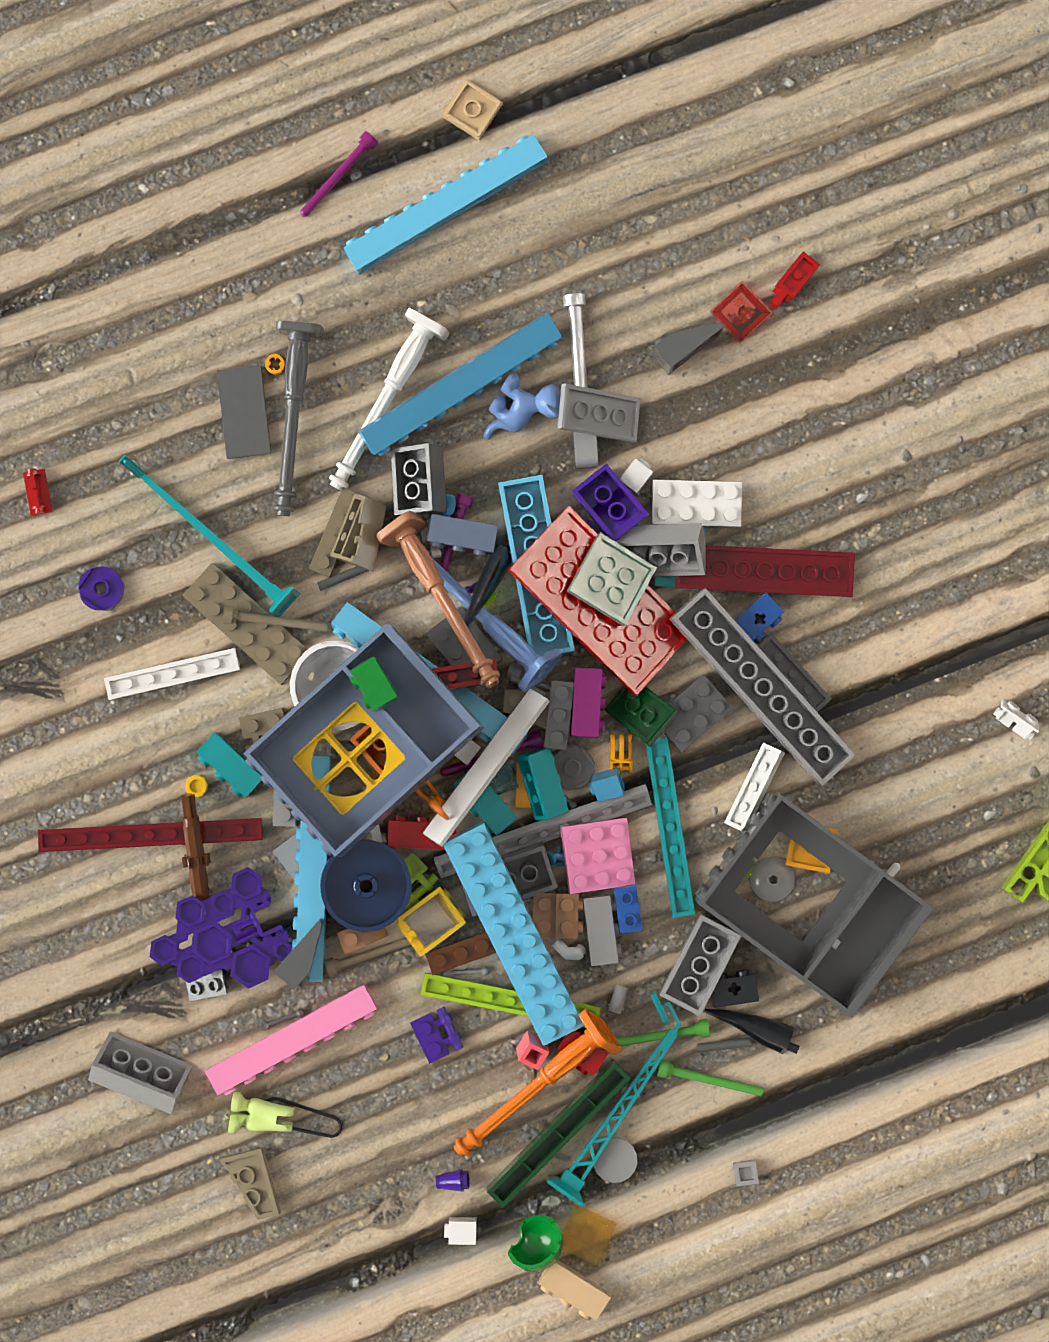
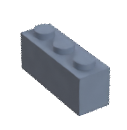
M430 514L425 541L430 542L432 547L443 548L445 544L452 546L454 551L465 552V548L473 549V554L487 556V552H494L498 526Z

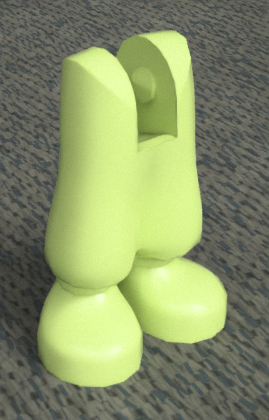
M234 1091L228 1134H236L242 1126H245L249 1131H292V1122L276 1119L277 1116H294L295 1108L271 1103L259 1098L245 1099L240 1092ZM248 1111L250 1114H242L239 1112Z

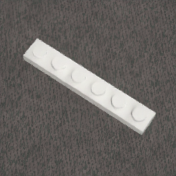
M236 648L107 677L104 678L108 699L113 700L239 671L240 666Z

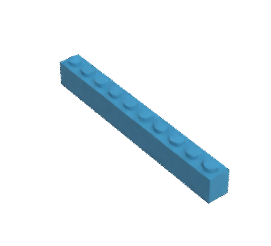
M543 314L358 430V433L371 454L375 455L378 453L379 456L390 450L389 446L394 442L400 444L408 439V434L413 430H416V432L421 431L428 426L426 422L433 418L438 420L447 414L445 410L453 406L455 409L464 404V398L472 395L474 397L484 391L483 386L488 383L493 385L503 379L502 374L507 371L512 373L521 368V362L526 359L528 362L534 360L540 355L539 351L545 347L547 350L553 348L558 344L557 340L562 336L550 315Z

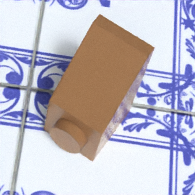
M385 927L369 932L346 928L338 931L337 936L344 954L385 938L388 936Z

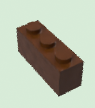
M484 931L430 950L425 955L431 973L435 975L497 952L487 932Z

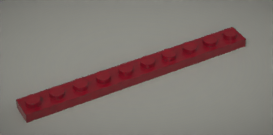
M262 818L200 821L203 843L263 840ZM183 822L38 830L39 852L185 845Z

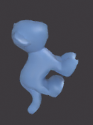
M515 372L512 375L510 374L504 382L501 391L512 398L513 403L510 409L506 408V398L503 395L499 394L494 399L489 411L493 413L497 420L486 427L483 434L484 439L489 440L498 429L519 432L526 427L532 415L537 412L551 419L559 418L561 397L559 388L554 384L543 387L537 395L523 391L519 387L520 380Z

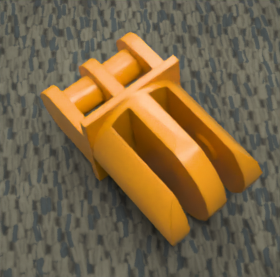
M615 734L610 735V769L619 767L620 773L623 771L632 773V734H628V751H624V734H619V751H615Z

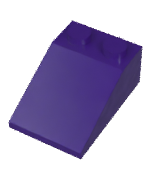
M607 463L572 490L576 501L606 535L615 542L649 515Z

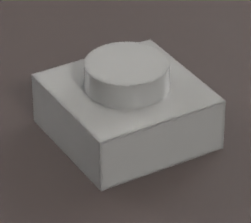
M755 1160L733 1163L737 1187L759 1184Z

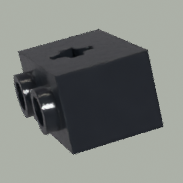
M749 970L736 971V975L727 976V973H722L711 994L714 1008L759 1002L756 975L750 973ZM733 982L740 987L736 989L734 994L731 990H728L729 987H732Z

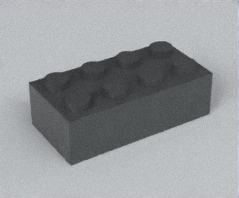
M543 842L501 855L522 899L558 888ZM461 882L472 917L478 914Z

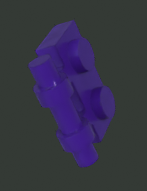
M445 1006L437 1009L440 1017L437 1020H434L430 1012L410 1022L429 1064L449 1055L450 1052L447 1045L451 1043L456 1051L464 1047L460 1040L462 1037L459 1032H456L452 1023L453 1018L451 1014L447 1013ZM441 1025H444L448 1037L444 1039L438 1029Z

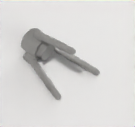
M512 662L508 669L507 679L519 683L526 673L524 667L518 662ZM542 683L531 688L542 696H545L546 693L539 688L549 692L551 690L550 686Z

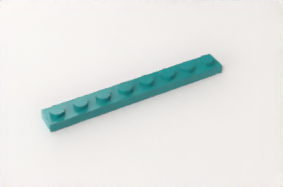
M668 737L658 738L651 747L646 744L672 917L675 918L694 915L695 910Z

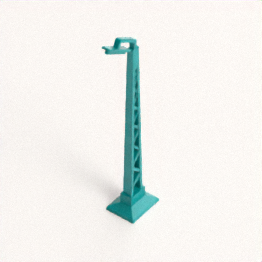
M126 455L119 460L136 477L143 479L150 488L266 592L265 594L273 600L269 610L273 615L280 617L301 594L292 586L282 591L278 586L270 583L150 477L146 476L145 472Z
M653 991L654 994L651 995V998L662 1022L670 1024L663 1009L664 1006L668 1005L677 1023L673 1030L669 1029L569 1169L566 1168L560 1177L553 1175L546 1177L549 1185L581 1207H583L584 1202L579 1191L585 1184L584 1179L678 1035L676 1032L681 1024L671 1003L668 1001L661 1004L655 991ZM644 1071H645V1072H646V1076H645V1077H641V1075H642V1074L644 1073ZM643 1081L637 1089L636 1083ZM633 1088L635 1094L628 1095V1093ZM631 1099L624 1109L623 1101ZM620 1106L622 1114L613 1115ZM618 1119L610 1131L609 1120ZM606 1125L608 1136L597 1138ZM604 1141L597 1153L594 1154L592 1144ZM590 1149L592 1160L580 1161L587 1150ZM588 1165L581 1177L572 1172L576 1166Z

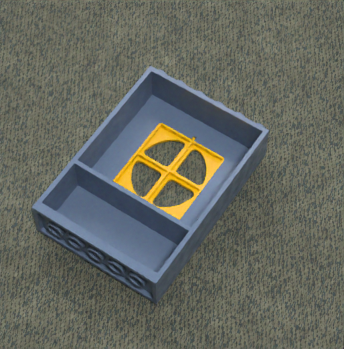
M386 623L243 754L247 757L246 763L254 771L258 770L262 774L261 780L269 788L273 787L278 792L276 797L284 805L288 804L293 809L291 814L299 822L303 821L308 826L306 831L309 835L323 843L321 848L328 856L343 857L481 732L484 727L392 625ZM373 656L378 659L400 697L378 712H374L372 708L369 710L366 708L361 699L364 697L360 688L356 690L350 681V677H352L350 670ZM360 722L369 725L372 728V733L350 752L332 734V729L343 723ZM321 739H326L341 756V761L322 779L318 780L312 771V758L318 742ZM377 739H381L386 747V762L380 777L377 780H373L358 764L357 758ZM346 767H351L366 784L364 792L347 797L335 796L326 790L327 784Z

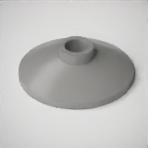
M764 858L758 861L751 871L750 884L752 890L763 900L770 902L780 901L787 897L794 887V872L791 866L785 865V861L781 858ZM772 875L777 877L775 884L769 882V878Z

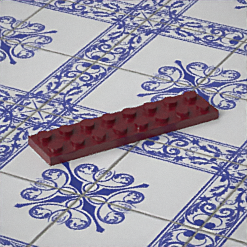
M706 545L705 575L675 576L674 589L701 590L706 588L712 591L852 598L855 553Z

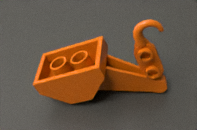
M366 724L350 738V741L357 747L372 733V728ZM377 739L362 755L381 775L386 762V747L381 739ZM429 780L425 781L436 796L428 795L421 787L415 792L428 802V806L436 814L438 813L443 819L449 820V816L442 809L446 803L445 799Z

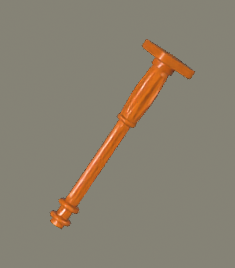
M585 1008L579 1014L580 1019L587 1028L584 1031L585 1033L565 1047L545 1067L541 1068V1074L474 1130L468 1128L466 1130L467 1136L463 1139L460 1137L456 1138L454 1149L461 1157L464 1155L471 1156V1149L475 1146L482 1147V1140L542 1089L549 1084L554 1085L556 1081L572 1071L596 1048L599 1049L601 1047L613 1055L619 1054L622 1051V1047L604 1020Z

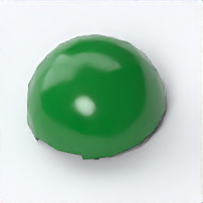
M535 1215L524 1219L519 1228L520 1239L516 1245H511L508 1251L509 1258L513 1264L527 1272H539L550 1268L556 1263L563 1249L561 1229L555 1220L548 1216Z

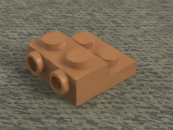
M541 893L535 895L533 898V921L541 937L578 939V934H582L583 921H578V912H583V898H579L578 893Z

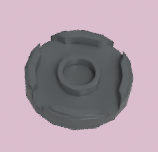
M567 746L566 750L560 749L554 755L556 770L561 778V787L576 790L586 786L592 780L595 772V762L586 749L579 746Z

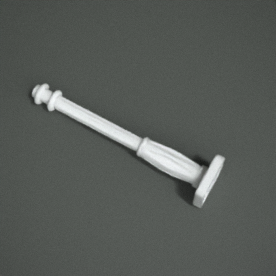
M408 308L405 316L409 322L414 324L413 332L398 352L389 374L384 380L386 385L362 428L386 413L397 391L402 390V387L417 367L428 341L433 336L443 341L447 339L450 333L445 327ZM359 433L342 463H336L339 469L335 476H329V479L332 480L330 485L342 491L343 487H349L347 480L350 475H356L354 468L366 448V444Z

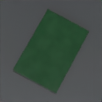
M623 686L604 709L607 714L649 747L654 744L679 714L675 708L646 686L636 696Z

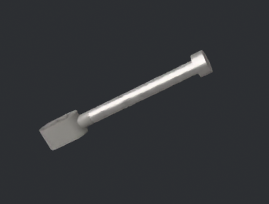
M567 294L563 296V305L569 312L574 385L588 388L582 308L586 306L585 294ZM573 432L576 468L598 467L596 436Z

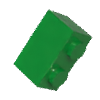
M373 656L350 670L352 674L350 681L356 690L360 688L364 697L361 699L368 710L372 708L374 712H378L400 698L376 657Z

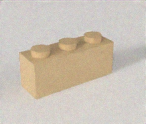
M558 1259L554 1265L545 1269L539 1278V1285H541L540 1289L551 1296L552 1294L560 1297L559 1301L569 1308L574 1306L579 1309L578 1313L588 1320L593 1318L597 1321L611 1298L609 1291Z

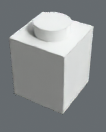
M635 458L621 476L620 480L635 496L653 473L650 470L651 465L643 459L638 461Z
M450 1217L449 1224L444 1226V1238H449V1244L476 1245L477 1217Z

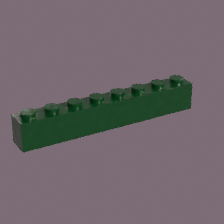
M612 1059L487 1186V1193L504 1208L631 1079L630 1075Z

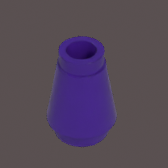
M459 1169L436 1175L437 1189L464 1192V1189H469L470 1187L469 1172Z

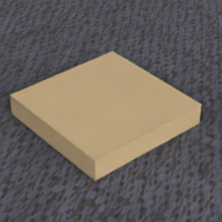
M465 79L445 109L442 117L472 137L480 140L502 107L503 102L468 79Z

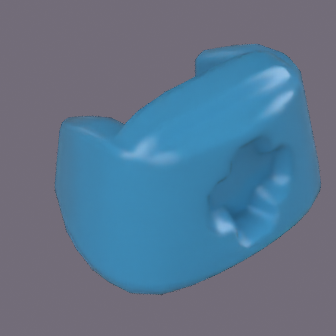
M446 494L447 513H439V515L445 517L454 515L457 507L456 499L453 495Z
M556 846L557 851H549L547 853L550 865L554 867L564 866L563 850H561V846Z

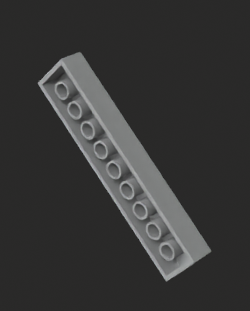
M706 588L701 589L669 618L818 785L823 786L856 756Z

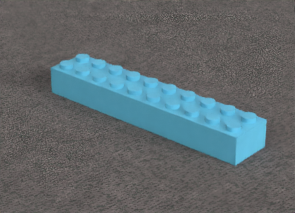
M482 820L450 836L443 846L543 1046L583 1027L584 1024L579 1017V1012L484 821Z

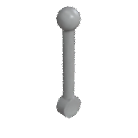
M487 966L482 967V969L453 971L449 969L443 971V976L451 977V975L477 973L488 975L490 969Z

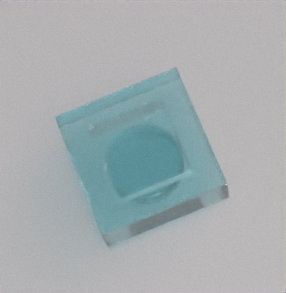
M511 765L501 768L492 779L495 792L498 795L519 788L514 768Z

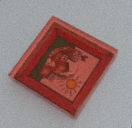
M743 281L710 311L740 344L773 313Z

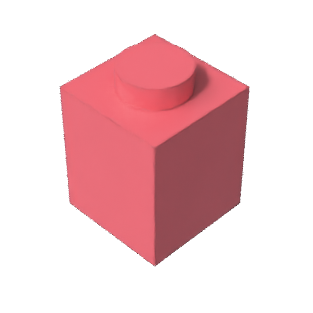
M526 1031L516 1047L519 1062L536 1070H539L549 1054L548 1044L543 1046L539 1036L530 1031Z

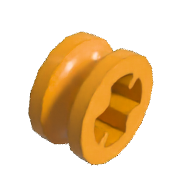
M271 354L265 360V367L268 372L277 375L285 369V361L280 355ZM274 358L275 361L277 359L281 361L278 370L275 368L273 370L270 369L272 365L270 361Z

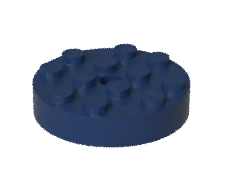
M360 840L343 857H329L321 873L320 893L327 911L338 923L355 931H375L390 925L403 913L410 899L411 877L406 863L395 850L378 841ZM365 879L370 880L372 883L371 889L367 892H363L359 888L360 881Z

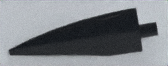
M502 545L494 548V552L491 553L486 562L466 612L464 622L467 627L489 600L511 564L509 546Z
M722 1009L704 1010L705 1013L734 1026L752 1037L762 1046L781 1054H784L786 1050L797 1054L799 1050V1045L790 1042L794 1032V1027L744 1012Z

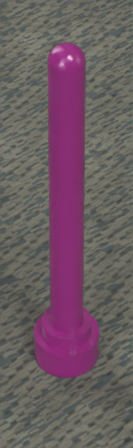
M365 131L359 137V145L301 209L300 214L302 217H307L366 150L369 151L370 148L373 150L378 144V141L369 132Z
M457 493V511L454 518L463 520L466 510L468 511L469 507H472L474 498ZM446 545L440 566L446 572L448 571L454 551L450 545Z
M540 732L530 733L531 736L524 740L516 752L528 748H544ZM480 756L474 757L468 765L460 762L441 769L440 773L443 777L470 769Z

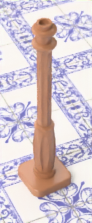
M408 511L403 513L380 530L376 535L377 539L381 544L392 548L402 547L414 573L425 586L426 591L434 596L474 664L473 673L480 674V685L487 686V688L494 687L499 683L500 672L493 671L491 668L493 664L492 659L484 656L445 590L444 580L441 578L432 557L417 537V534L427 527L428 522L424 516L415 512Z

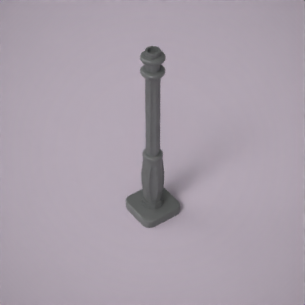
M276 321V330L280 334L288 335L290 342L285 367L284 399L287 400L280 482L279 490L274 492V495L278 496V504L273 506V510L277 511L278 516H290V512L295 511V508L291 506V498L296 497V493L292 492L299 408L300 402L304 399L303 393L307 377L308 342H310V337L322 338L324 328L314 323Z

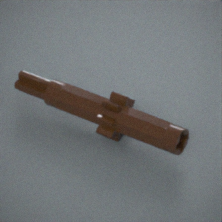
M188 793L181 795L184 813L183 829L187 852L182 857L183 868L188 867L192 895L198 900L203 901L209 898L206 866H209L211 860L210 853L204 852L195 794Z

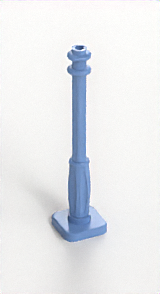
M427 549V551L429 552V554H430V556H431V554H432V553H431V550H430V549ZM433 559L441 578L444 580V587L468 609L472 595ZM484 607L476 616L484 625V631H487L506 653L524 667L526 673L518 683V687L523 692L542 683L563 656V653L558 648L543 655L537 654L498 615H492Z

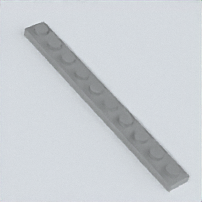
M644 784L624 791V796L601 802L595 801L569 810L552 819L541 820L492 837L500 855H504L540 842L544 843L561 837L560 827L610 820L651 806L652 803L647 787ZM447 853L434 857V862L441 878L457 873Z

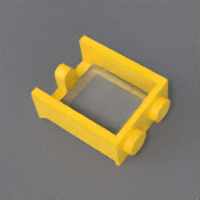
M441 887L435 889L394 921L420 957L466 924L464 920L466 916L459 907H454L451 902V895L446 889L442 890Z

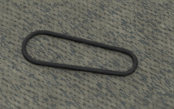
M271 1097L265 1100L268 1102L278 1100L332 1118L339 1124L338 1131L332 1135L297 1127L292 1128L294 1131L328 1138L337 1137L342 1131V1123L336 1116L279 1097Z

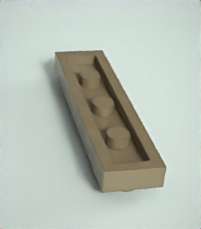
M343 487L310 564V570L329 578L331 577L338 559L331 557L330 554L354 494H362Z

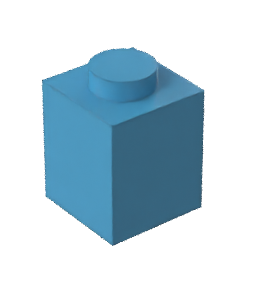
M619 767L593 774L592 781L589 783L592 796L596 795L598 802L624 796L625 785Z

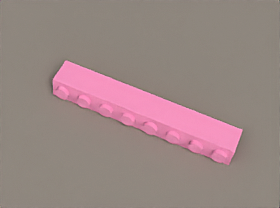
M365 983L213 1065L205 1073L216 1094L224 1093L226 1096L237 1090L236 1085L241 1082L246 1085L257 1079L256 1074L262 1071L264 1074H267L276 1069V1063L283 1060L285 1064L296 1058L295 1053L303 1049L305 1053L316 1047L315 1042L321 1039L324 1042L336 1036L335 1031L341 1028L344 1031L356 1025L354 1021L362 1017L363 1020L374 1016V1010L378 1008V1005Z

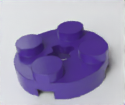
M105 566L87 570L80 578L78 584L82 602L87 607L97 611H108L117 606L123 597L125 588L120 575L113 569ZM105 583L107 591L98 595L96 585Z

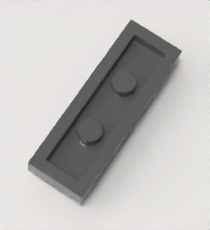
M551 681L544 747L567 749L574 682Z

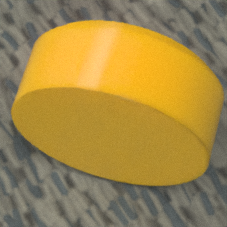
M201 775L189 777L185 784L187 793L195 794V797L205 795L209 787L208 781Z

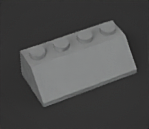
M702 523L635 525L616 541V543L657 567L653 576L705 575L706 541Z
M700 914L659 995L701 1016L741 935Z
M110 1031L91 1066L88 1080L172 1114L193 1065Z

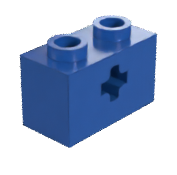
M764 593L735 622L752 641L754 640L757 643L766 635L764 630L769 625L774 628L782 620L780 615L784 612L767 593ZM754 615H762L764 617L762 619V622L764 624L762 625L761 623H758L756 625L754 623V621L756 620V617Z
M636 885L613 888L619 932L642 931Z

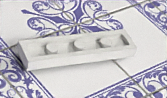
M765 743L762 744L724 822L725 824L740 831L747 829L750 825V817L758 809L785 754L783 751Z

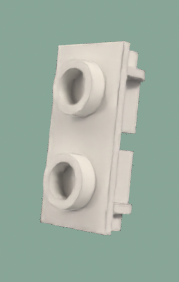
M1002 699V709L998 707L993 713L996 716L995 719L1008 728L1013 721L1017 723L1012 730L1024 739L1028 738L1031 740L1035 735L1033 730L1037 733L1039 732L1040 724H1038V720L1030 714L1025 715L1022 713L1020 708L1012 701L1007 702Z

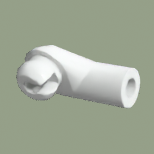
M558 939L552 945L565 960H580L586 953L583 945L578 944L576 947H568L561 939Z

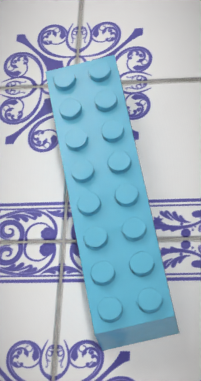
M542 475L498 483L513 564L551 524ZM516 579L527 644L540 655L555 648H558L563 654L573 653L575 650L572 633Z

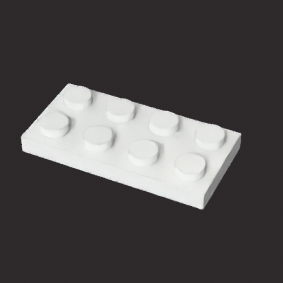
M652 481L651 525L702 523L706 527H741L742 482Z

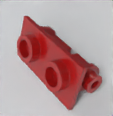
M32 468L28 469L27 472H23L30 515L35 516L53 512L45 468L39 470Z

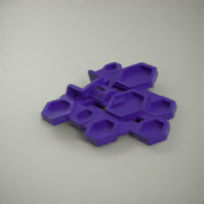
M247 867L232 875L231 888L226 891L223 890L203 901L198 900L193 895L178 901L175 917L177 920L176 933L170 936L164 935L151 941L149 957L161 966L168 963L177 966L176 975L187 983L194 982L222 968L226 971L231 969V977L249 989L269 979L270 966L275 964V958L282 962L292 951V945L288 943L289 936L286 930L280 925L263 933L254 913L270 907L271 896L262 887V876ZM242 907L239 920L226 926L218 923L233 916L235 909ZM253 925V927H251V928H249V929H247V930L241 932L242 929H245V928H247V927ZM193 933L192 945L185 949H180L179 944L187 941L188 935ZM248 940L254 943L232 953V948Z

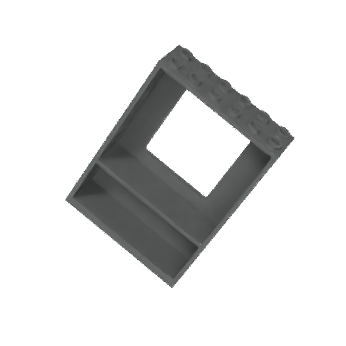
M776 791L773 794L768 793L762 801V804H764L759 812L756 810L750 817V825L747 829H742L735 838L737 840L733 848L728 847L722 855L724 860L719 866L715 865L708 874L710 878L706 884L701 883L697 888L695 900L700 906L852 1018L934 908ZM778 832L784 833L846 880L844 886L803 940L797 939L735 892L736 888L756 863L752 859L754 857L759 859ZM838 939L841 943L835 950L832 945Z

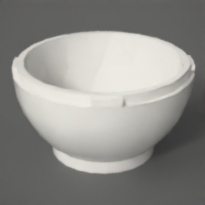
M325 641L305 651L296 662L291 674L290 694L294 706L334 672L359 647L343 641ZM313 672L314 676L311 681L308 677L309 674ZM360 722L343 723L334 727L332 731L345 730L356 726Z

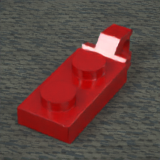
M803 251L775 285L772 292L776 295L769 305L776 310L783 300L787 304L790 300H793L819 268L820 264Z

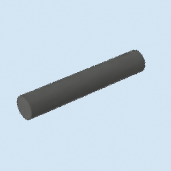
M354 567L317 582L321 591L369 570Z
M750 1038L698 1043L697 1050L700 1053L750 1047Z

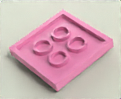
M627 818L560 827L569 894L635 885Z

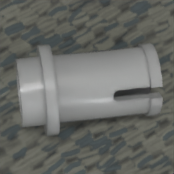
M615 984L611 1002L607 1004L609 1006L608 1011L621 1014L622 1010H625L623 1005L629 988Z

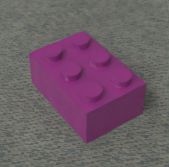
M574 669L571 718L572 737L598 738L599 733H603L604 720L600 719V711H604L605 697H601V689L606 688V675L602 674V669Z

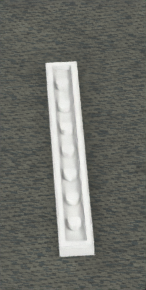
M529 689L443 805L442 809L449 816V820L443 819L437 813L423 832L426 837L443 847L548 705L549 700L546 697Z

